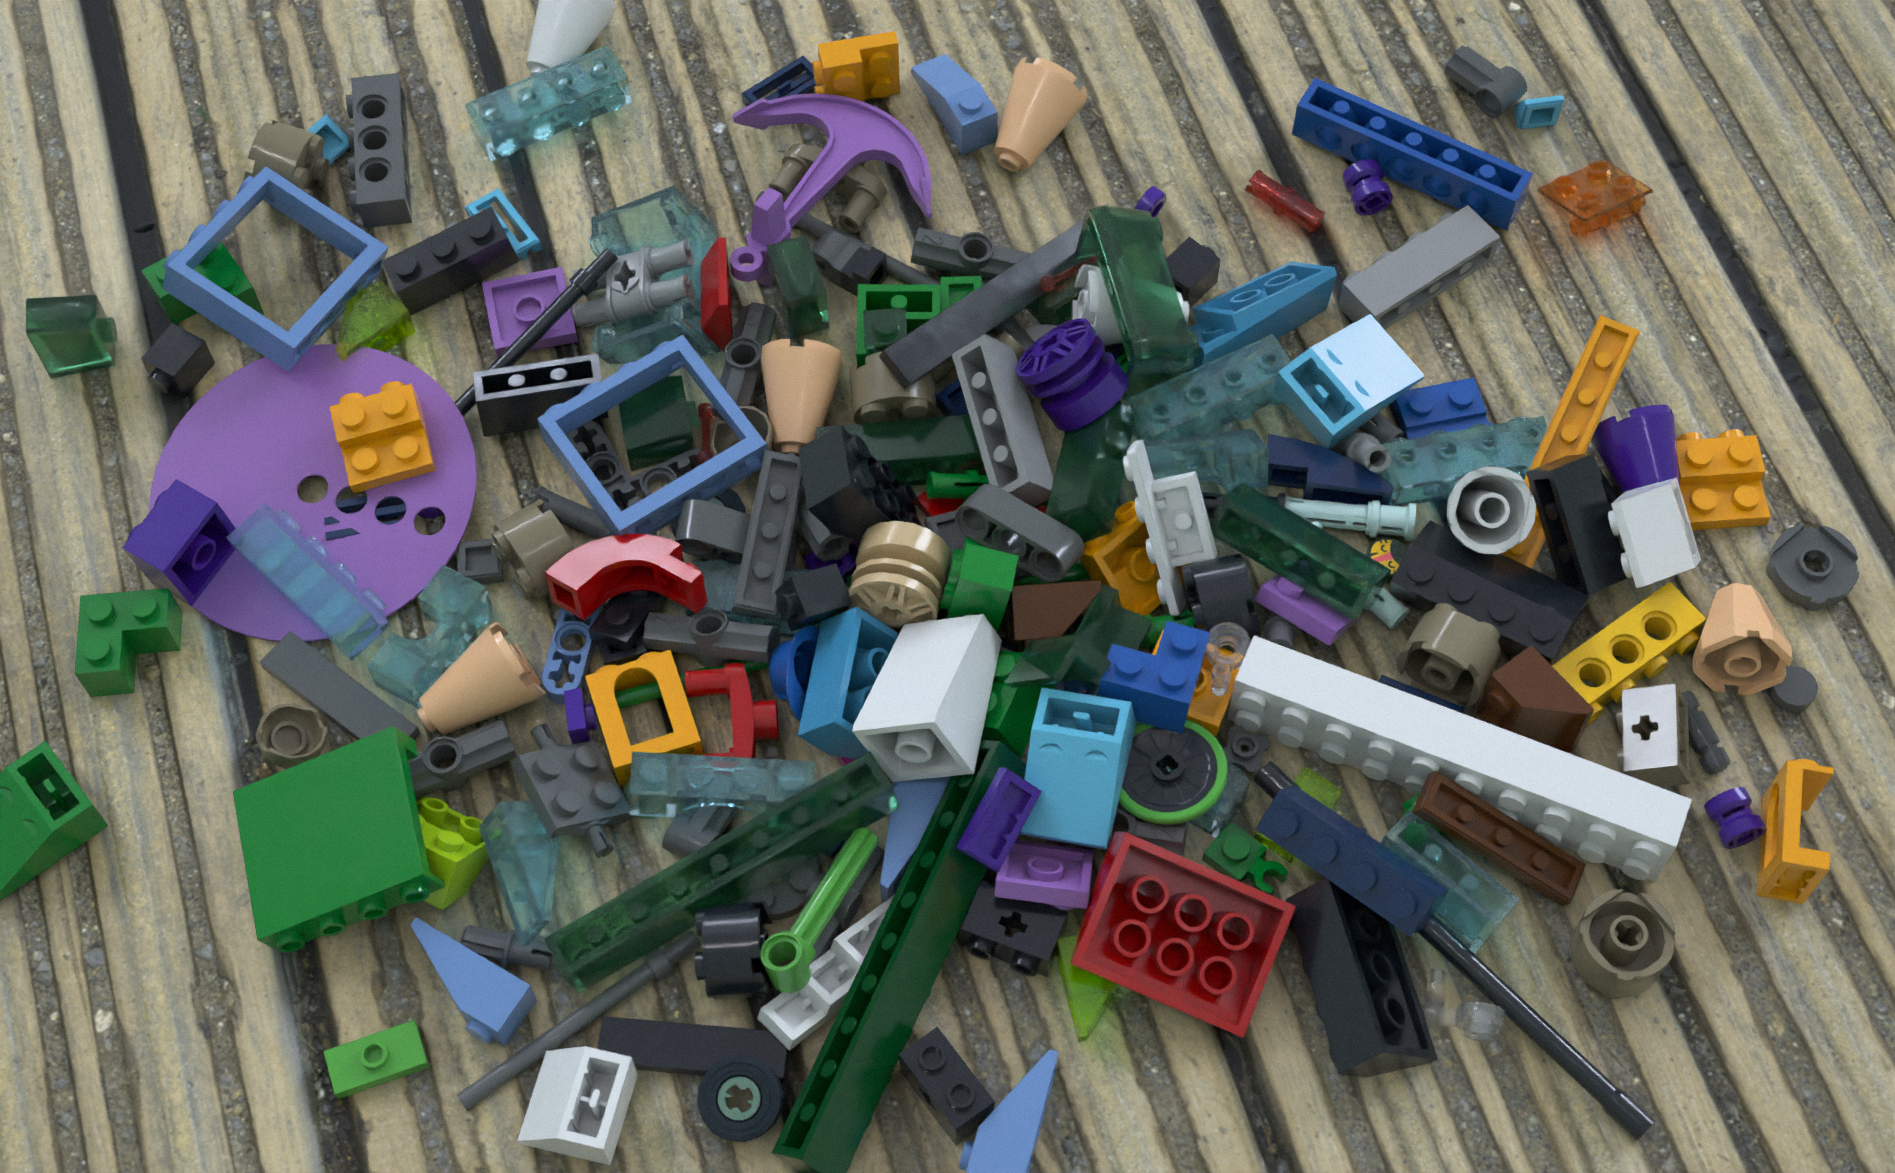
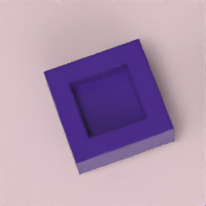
M581 688L565 690L564 700L567 728L572 744L591 741L590 730L597 729L594 704H586Z

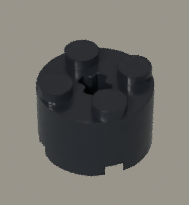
M1241 553L1191 563L1188 566L1181 567L1186 587L1184 588L1188 609L1193 614L1194 628L1210 632L1209 646L1217 648L1252 640L1253 636L1261 638L1258 613L1252 614L1255 612L1253 599H1255L1247 566Z
M765 901L712 905L697 909L695 924L698 936L702 937V952L695 953V973L698 981L705 980L707 997L721 1000L772 995L773 992L770 987L774 986L760 957L761 947L769 938L768 930L764 928V925L773 924L767 903Z

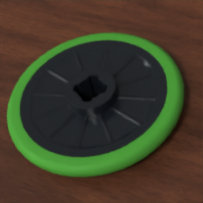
M1186 720L1182 734L1145 723L1137 725L1119 803L1132 815L1154 824H1180L1201 816L1218 801L1227 782L1228 764L1222 746L1207 729L1189 720ZM1167 766L1173 767V771L1169 775L1163 774L1162 771Z

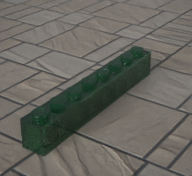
M869 751L545 937L544 940L563 977L579 994L695 927V913L697 909L712 905L736 903L849 838L855 829L866 828L899 809L900 805L893 787L873 754Z

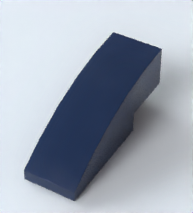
M1268 434L1263 461L1262 485L1303 489V500L1330 501L1356 505H1368V501L1380 500L1381 505L1390 504L1393 485L1375 472L1367 469V467L1325 447L1295 438Z

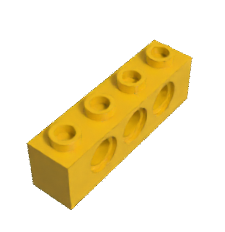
M1668 582L1553 664L1552 667L1594 708L1587 724L1588 726L1602 714L1605 704L1612 699L1616 703L1622 701V690L1635 689L1637 686L1635 683L1644 676L1648 679L1656 677L1669 664L1668 659L1677 652L1684 656L1694 649L1700 639L1698 634L1706 618L1671 582ZM1647 633H1653L1660 637L1661 640L1652 639ZM1614 656H1621L1630 664L1621 663ZM1581 679L1590 680L1593 683H1595L1597 687H1589L1585 685L1581 681Z

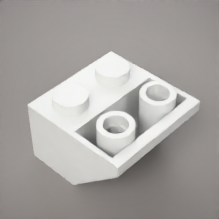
M1677 478L1625 491L1611 503L1613 510L1608 512L1609 523L1615 536L1621 535L1625 552L1621 553L1622 567L1627 578L1633 577L1636 588L1695 568L1701 561Z
M587 1046L546 1051L517 1142L530 1147L611 1165L638 1076L632 1057Z

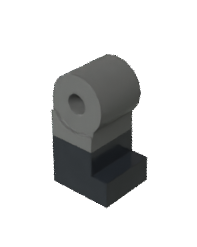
M827 230L806 255L807 262L818 274L857 297L858 284H882L888 277L886 253L874 247L868 251L850 242L845 236L834 230Z

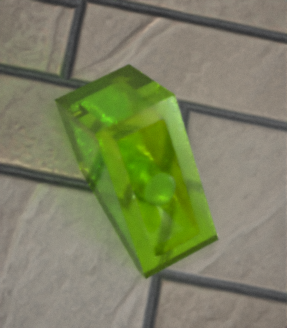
M381 280L361 289L353 298L346 302L336 346L337 356L342 362L361 347L387 352L416 332L409 310Z
M1078 935L1057 939L1056 958L1078 1042L1088 1040L1118 993L1121 985L1070 964Z

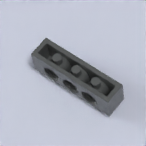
M399 73L351 78L352 94L346 95V107L349 118H353V125L347 126L349 146L351 150L354 149V157H348V167L351 180L356 183V188L349 190L352 212L360 214L364 228L412 223L406 96Z

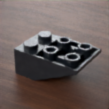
M841 424L798 449L807 510L832 533L861 541L863 534L868 528L881 522L901 521L922 526L917 518L915 507L918 505V498L911 486L907 483L901 484L894 477L889 465L882 459L878 461L869 452L863 439L858 435L853 437Z

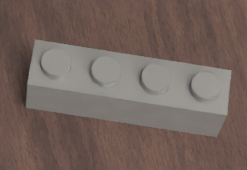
M1469 205L1455 213L1448 212L1432 228L1424 233L1418 231L1406 241L1405 245L1393 252H1384L1367 269L1362 272L1357 270L1351 273L1342 283L1338 307L1353 323L1371 314L1385 330L1493 261L1500 236Z
M984 334L954 352L952 357L989 484L998 486L1035 507L1058 494L1025 384L1015 371L1018 361L1014 348Z

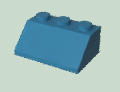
M854 607L821 621L798 731L800 738L830 756L875 761L852 730L899 633L859 607Z

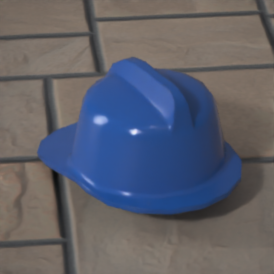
M812 625L802 627L792 640L779 644L773 650L769 662V676L773 692L780 700L789 702L799 722L801 721L820 630Z

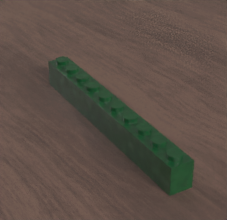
M981 740L974 774L951 776L771 1152L800 1173H846L850 1168L853 1156L866 1129L871 1123L879 1100L891 1080L892 1072L899 1059V1053L903 1051L905 1044L911 1036L912 1029L925 1001L931 993V988L944 960L950 952V947L963 919L969 911V906L979 884L987 873L988 868L955 848L999 767L1006 768L1022 779H1025L1027 764L1000 741Z

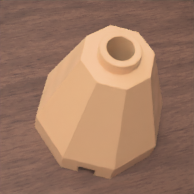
M1732 583L1718 589L1692 658L1693 672L1712 691L1726 693L1725 684L1739 686L1738 694L1752 695L1782 683L1786 676V665L1790 667L1793 660L1792 648L1761 594L1752 585Z

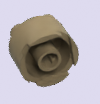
M272 120V124L266 122L258 131L250 148L248 159L255 162L252 173L245 171L244 180L248 176L255 177L267 166L313 197L311 189L315 181L322 182L326 177L329 167V160L323 158L325 139L318 134L275 120Z
M882 352L865 357L866 364L858 369L856 363L851 366L849 374L853 419L858 426L864 428V435L866 437L882 438L889 434V430L906 429V432L910 434H922L930 430V421L937 415L933 371L907 389H904L879 358Z
M541 499L493 526L494 533L491 534L493 540L490 541V544L495 554L503 564L508 561L511 563L516 574L513 581L525 600L533 596L540 600L550 594L545 572L559 559L575 549L568 534L550 509L542 513L544 502Z
M1438 603L1433 610L1426 612L1421 617L1397 658L1398 671L1401 676L1406 671L1412 679L1410 686L1456 705L1458 702H1468L1466 707L1472 706L1479 699L1491 674H1493L1500 662L1501 648L1498 643L1500 633L1490 623L1478 622L1468 615L1458 612L1450 604Z
M1615 889L1602 893L1589 904L1572 934L1568 950L1575 969L1587 984L1600 991L1607 998L1619 999L1644 992L1656 982L1673 956L1675 949L1674 922L1665 907L1650 895L1641 892L1638 895L1623 892L1624 889Z

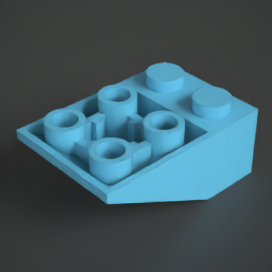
M1369 314L1313 345L1278 371L1273 390L1321 446L1331 449L1421 381L1425 375L1375 318Z
M1049 688L1041 689L1031 729L1024 780L1042 792L1019 834L1108 849L1136 728V720L1131 702Z

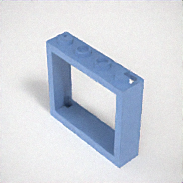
M265 166L255 177L248 176L243 181L237 195L231 201L224 200L218 206L213 219L206 226L200 224L193 231L188 244L181 251L176 249L171 252L163 265V268L166 269L163 290L289 372L382 271L383 264L381 261L386 258L388 246ZM262 200L354 260L288 332L193 270Z
M683 335L672 341H665L659 344L650 354L636 362L624 364L612 376L599 383L595 382L586 386L579 395L563 404L553 405L544 415L537 418L544 442L612 535H652L679 518L684 501L692 499L709 501L759 471L762 466L764 451L767 450L766 442ZM684 367L740 442L621 512L566 437V434Z

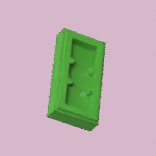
M415 1020L323 1051L333 1090L338 1099L430 1068L420 1030Z

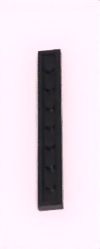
M1106 204L883 350L879 358L901 386L907 389L953 358L952 354L982 335L989 334L1077 275L1082 265H1092L1125 243L1132 234L1111 207Z

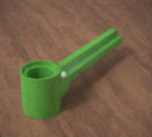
M862 827L854 830L791 930L774 934L763 943L760 957L772 985L777 990L784 993H793L801 990L809 982L812 973L810 964L816 956V951L813 948L814 944L878 845V837L869 829ZM794 959L790 964L779 967V964L783 961Z

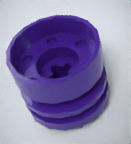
M1077 318L1047 332L1025 351L1018 361L1015 370L1024 384H1028L1027 387L1032 395L1042 398L1040 405L1057 429L1062 431L1078 429L1095 421L1121 399L1129 384V377L1111 353L1104 352V342L1096 335V331L1087 319Z

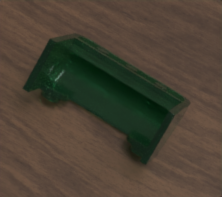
M1101 205L1086 210L1076 248V255L1078 259L1096 256L1129 361L1126 373L1129 377V384L1121 400L1184 386L1194 364V356L1199 355L1200 348L1194 330H1188L1160 243L1163 241L1161 223L1158 217L1152 218L1147 210Z

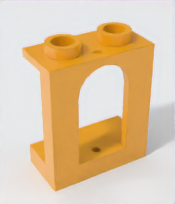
M671 650L661 653L656 651L648 652L641 655L635 661L619 666L606 665L597 669L595 673L585 676L619 786L689 765V755L704 754ZM657 681L674 732L630 745L615 698V692Z
M1809 759L1787 760L1763 795L1761 818L1767 830L1760 836L1757 896L1804 904L1830 870V852L1801 848L1799 843L1801 810H1809L1833 776L1834 768L1820 766L1817 762Z

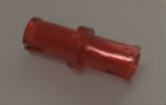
M1257 170L1249 180L1252 185L1248 184L1245 188L1246 193L1255 196L1272 207L1273 214L1278 217L1286 216L1306 229L1310 234H1313L1322 221L1319 219H1324L1325 211L1318 209L1298 196V191L1292 186L1288 188L1282 186L1265 175L1261 170Z

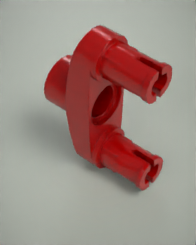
M743 662L727 663L724 665V668L685 671L687 698L727 695V699H730L733 747L729 748V752L689 755L691 782L709 781L712 775L716 777L723 776L731 779L734 783L751 782L757 741L779 739L776 699L753 701Z

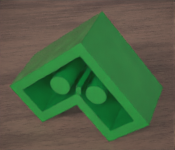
M220 242L193 270L264 315L252 284L224 244ZM166 257L141 271L154 298L170 322L176 325L198 312L163 290L166 272L163 265L167 259Z
M858 284L857 369L866 364L865 357L883 352V350L940 314L941 285Z
M966 536L962 550L953 549L948 568V581L945 584L940 609L948 610L946 619L984 614L996 633H998L1012 591L1019 556L986 548Z
M169 588L80 595L75 675L90 697L134 693L137 654L181 650L182 611Z

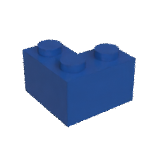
M1166 621L1156 656L1112 644L1100 679L1097 696L1129 701L1132 703L1137 722L1182 734L1203 665L1210 632Z

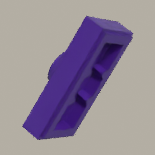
M999 767L955 849L989 870L999 872L1042 791L1010 770Z

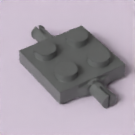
M543 723V725L535 726L530 731V734L536 741L540 751L517 755L512 767L549 838L569 834L585 836L594 850L596 858L607 856L614 848L603 829L610 825L626 822L633 811L594 740L571 745L557 744L549 730L548 724Z

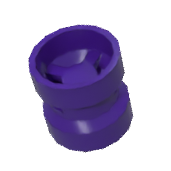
M1374 159L1358 161L1349 166L1342 175L1347 191L1352 193L1351 202L1359 215L1368 216L1376 214L1388 207L1393 199L1388 184L1382 181L1384 176L1378 161Z
M1745 787L1724 791L1704 805L1709 819L1717 822L1720 828L1718 836L1726 849L1737 848L1754 841L1767 830L1761 816L1753 813L1750 807L1752 799Z

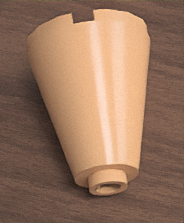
M1027 57L1021 58L1014 69L994 147L998 163L1009 171L1027 170L1081 110L1088 99V92L1083 85L1080 91L1073 84L1076 79L1075 75L1060 65L1043 58L1036 57L1033 63H1026Z
M790 339L774 340L762 346L760 358L769 421L774 432L773 448L784 454L793 452L799 457L798 449L820 437L844 365L843 358H841L842 352L839 349L823 342L804 339V347L790 346Z
M498 621L488 626L419 698L422 707L417 710V714L431 733L438 729L441 734L446 735L536 701L546 694V691L540 687L542 685L540 678L517 644L507 643L504 636L509 633Z

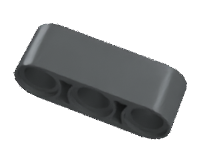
M992 484L980 486L955 512L956 525L964 535L986 548L1018 555V567L1049 583L1059 581L1084 554V543L1078 533Z
M686 500L681 506L675 542L681 544V549L684 553L740 570L751 515L704 500ZM794 529L783 580L789 579L794 571L799 534Z

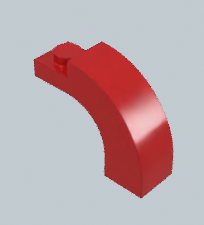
M623 534L621 536L613 535L591 541L563 556L545 572L552 603L583 620L588 618L608 599L634 590L660 593L695 613L699 612L708 603L704 576L695 565L684 563L681 544L655 535Z

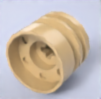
M881 522L868 528L860 541L856 557V569L852 574L851 586L848 589L853 603L848 609L859 607L897 633H900L904 624L937 620L939 604L942 599V586L945 584L950 563V549L945 541L930 529L909 522Z

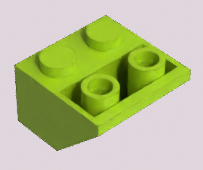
M425 796L416 801L429 869L430 873L444 881L445 887L429 893V897L423 901L443 910L467 893L499 843L501 833L487 827L486 823L481 819L467 817L450 809L448 804L440 799Z

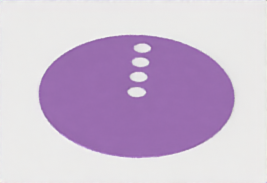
M312 345L289 372L267 357H264L235 371L217 383L194 404L174 429L163 449L151 486L149 512L153 509L158 496L163 491L168 490L175 479L216 501L244 538L193 604V607L208 619L231 631L267 641L280 642L289 631L304 642L332 639L357 632L396 613L422 593L446 567L466 532L473 512L477 489L476 454L466 422L454 401L436 381L413 364L395 355L357 345ZM399 381L405 385L412 384L420 400L436 470L365 490L367 502L362 510L353 514L341 512L336 505L337 498L344 489L350 486L342 450L337 443L329 406L339 404V399L349 393H360L364 397L379 393L380 388L388 382ZM312 476L324 478L328 482L329 488L322 500L316 503H306L299 498L298 489L305 479ZM390 497L403 500L406 504V513L399 522L387 525L377 520L375 510L381 501ZM427 508H437L445 515L443 528L433 535L420 534L414 525L416 516ZM332 516L340 522L325 525L324 518ZM352 528L360 533L326 540L325 532Z

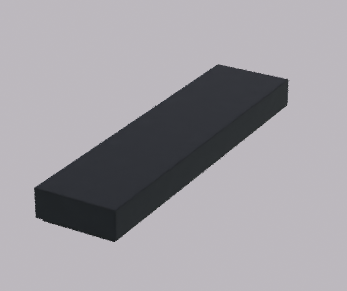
M602 1016L597 1047L599 1050L632 1057L636 1070L704 1076L708 1069L724 1058L733 1055L754 1056L767 1063L778 1075L782 1083L785 1081L788 1049L769 1030Z

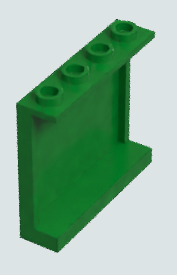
M391 726L233 791L258 941L279 952H294L302 949L308 941L321 936L338 935L344 932L348 925L361 920L381 918L391 908L404 903L421 902L429 897V893L445 887L444 881L430 873L408 764V760L418 757L416 741L397 727Z

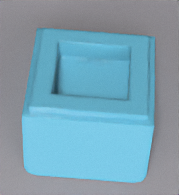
M1563 95L1527 99L1513 105L1512 110L1518 129L1556 125L1564 102Z
M327 114L307 130L325 139L323 158L329 160V166L350 148L347 135Z

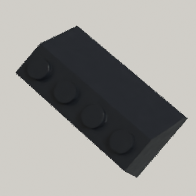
M1431 520L1409 546L1391 579L1390 594L1397 600L1424 613L1433 610L1438 603H1447L1456 608L1458 612L1468 615L1478 622L1490 623L1500 633L1498 643L1502 651L1515 657L1532 645L1551 666L1555 664L1589 599L1588 595L1502 554H1483L1470 550L1456 539L1450 529Z
M1327 878L1285 899L1286 902L1296 906L1290 920V926L1300 946L1303 956V969L1310 979L1316 999V1011L1323 1022L1330 1044V1057L1337 1067L1338 1074L1371 1077L1438 1060L1395 926Z

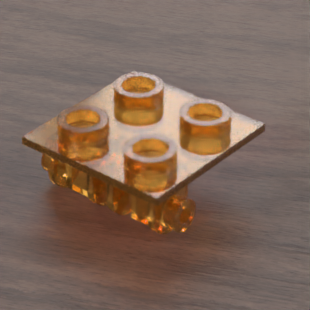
M1603 159L1601 161H1594L1588 164L1587 167L1569 175L1556 178L1553 182L1539 187L1538 192L1571 213L1573 220L1569 222V228L1572 234L1585 237L1599 230L1600 226L1605 228L1610 226L1611 222L1617 223L1621 219L1639 213L1641 207L1646 204L1644 196L1652 193V189Z

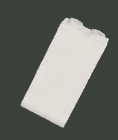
M984 614L927 620L919 623L904 624L852 730L892 782L974 774L1002 641Z

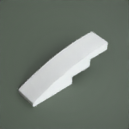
M894 895L833 940L831 949L810 964L812 970L811 978L805 987L793 993L782 992L760 1009L757 1019L789 1051L840 1010Z

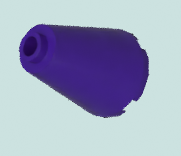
M1650 405L1629 410L1631 417L1617 422L1614 415L1598 424L1591 443L1622 494L1628 490L1677 478L1680 487L1675 416L1668 405Z

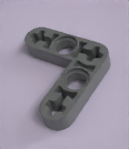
M590 420L566 435L592 472L604 465L615 469L613 477L604 481L599 480V482L614 502L622 500L629 507L640 501L636 491L641 490L644 499L652 494L649 491V487L653 482L666 480L671 483L677 479V472L680 473L681 477L691 471V467L699 466L714 457L709 451L696 448L629 477L605 432L598 423ZM587 436L590 441H593L596 453L590 456L586 445L580 442L582 437Z

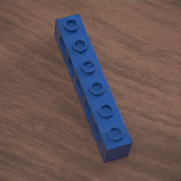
M1314 78L1297 104L1292 135L1354 163L1365 159H1374L1378 161L1384 176L1455 208L1462 209L1469 205L1483 220L1502 229H1509L1524 203L1533 173L1322 80Z

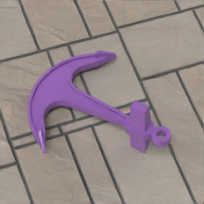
M798 94L768 101L762 98L733 114V121L735 123L761 130L773 125L804 123L821 129L828 137L827 145L784 204L782 193L770 187L754 204L752 230L746 236L747 247L737 248L730 256V272L737 280L743 282L756 280V282L769 288L783 271L786 245L791 241V228L854 166L864 161L881 160L897 167L904 177L911 196L926 218L932 217L931 177L924 151L912 133L902 123L883 110L868 103L844 96Z

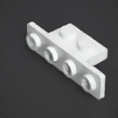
M1143 440L1134 441L1128 448L1127 455L1123 458L1124 470L1127 479L1135 483L1138 497L1135 498L1136 514L1140 523H1146L1149 538L1146 539L1147 555L1151 564H1157L1161 578L1157 581L1159 599L1163 605L1168 604L1171 617L1181 614L1186 605V597L1177 566L1215 559L1218 552L1196 471L1154 480Z

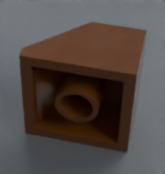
M1101 580L1013 585L1008 600L1011 638L1021 640V647L1024 648L1050 646V638L1061 637L1102 590Z
M1530 645L1491 674L1476 714L1481 721L1561 751L1571 752L1576 748L1594 708Z

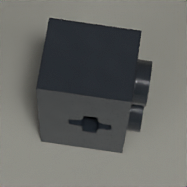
M981 880L961 928V945L967 947L966 949L970 954L980 959L992 960L994 957L1008 962L1012 969L1023 975L1035 976L1037 973L1048 977L1067 929L1068 912L1045 903L994 897L995 885ZM1012 928L1019 929L1020 932H1016L1013 938L1005 935L1009 934Z
M938 1027L899 1053L900 1073L955 1146L975 1133L982 1122L995 1109L993 1098Z

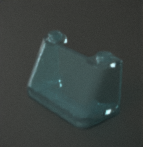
M674 185L591 217L592 235L589 242L596 257L605 248L610 249L617 256L639 251L642 246L646 245L653 246L656 249L677 244L684 240L687 241L694 253V265L663 273L660 281L687 275L693 284L695 294L693 300L690 297L678 300L675 304L662 308L661 312L655 316L647 314L631 318L620 325L613 323L612 325L609 323L598 325L592 337L594 353H598L599 358L608 364L636 362L653 352L659 344L665 341H672L681 335L686 338L700 358L720 352L721 349L701 331L700 263L717 239L710 220Z

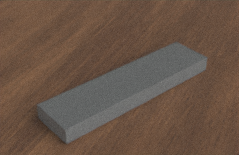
M769 450L764 451L731 612L775 620L777 612L775 591L783 582L803 482L800 457Z
M291 631L260 661L265 671L356 740L391 726L397 727L414 740L421 734L416 725Z

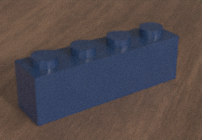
M1296 785L1278 791L1255 828L1410 937L1426 927L1449 891Z

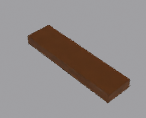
M1438 771L1428 774L1413 808V814L1557 904L1565 906L1571 903L1586 864Z

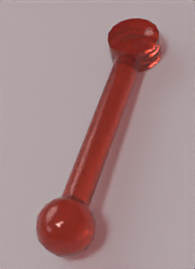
M1100 250L1091 258L1054 276L1045 275L1041 278L1040 286L1045 291H1052L1057 283L1077 274L1082 265L1099 266L1107 260L1108 256L1103 250Z
M703 403L698 406V417L702 419V446L697 456L700 464L714 457L710 451V419L714 417L712 415V404Z

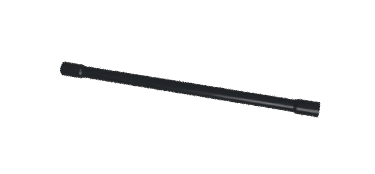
M1272 761L1264 765L1253 778V781L1272 799L1275 798L1279 790L1294 785L1299 787ZM1434 915L1432 916L1426 927L1418 933L1600 1103L1603 1110L1637 1141L1656 1120L1624 1090L1617 1088Z

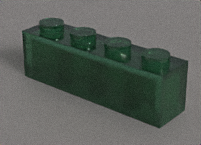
M1121 400L1095 421L1081 428L1065 431L1045 514L1078 533L1083 543L1112 532L1125 471L1123 458L1127 455V450L1130 447L1135 425V416L1132 409Z
M969 414L842 425L853 437L856 435L860 436L866 443L869 452L878 461L884 460L891 468L894 477L901 484L907 483L910 486L926 485L929 472L965 474L966 470H977L978 475H987ZM838 425L816 427L817 438Z
M1244 483L1223 495L1210 522L1214 537L1355 621L1374 605L1391 572V569Z

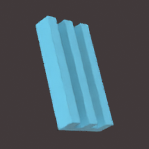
M499 188L465 206L467 216L471 217L479 213V210H485L491 207V203L496 202L525 239L520 243L494 210L513 249L521 260L528 257V251L533 249L536 253L542 249L540 240Z

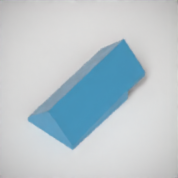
M1292 261L1192 308L1196 324L1179 331L1177 334L1168 336V345L1165 348L1197 389L1325 311L1337 276L1335 267Z

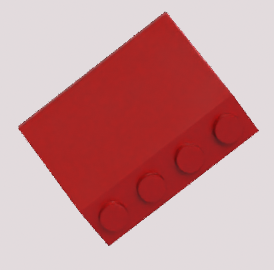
M1115 832L1097 874L1070 964L1243 1038L1296 906L1127 832Z

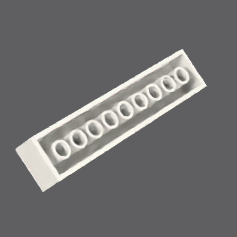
M1253 636L1234 682L1227 719L1234 721L1236 725L1242 726L1246 731L1266 733L1276 737L1285 746L1291 748L1302 747L1318 753L1327 762L1333 764L1344 763L1360 769L1369 778L1375 780L1386 779L1404 786L1413 795L1421 792L1428 774L1438 771L1555 846H1562L1575 851L1586 861L1592 863L1603 862L1617 867L1625 875L1633 879L1656 881L1677 847L1692 801L1690 798L1257 636Z

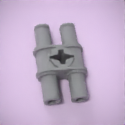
M684 240L677 244L656 249L653 246L646 245L642 246L639 251L617 256L618 260L596 281L598 286L593 290L606 289L604 297L574 304L572 306V316L575 324L579 325L580 329L607 322L620 325L631 318L647 314L650 316L658 315L662 308L672 304L692 301L695 295L694 287L687 275L660 281L663 273L694 265V253L690 244L688 245V242Z

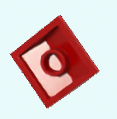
M726 237L716 239L700 263L701 331L725 353L727 344L733 338L732 284Z

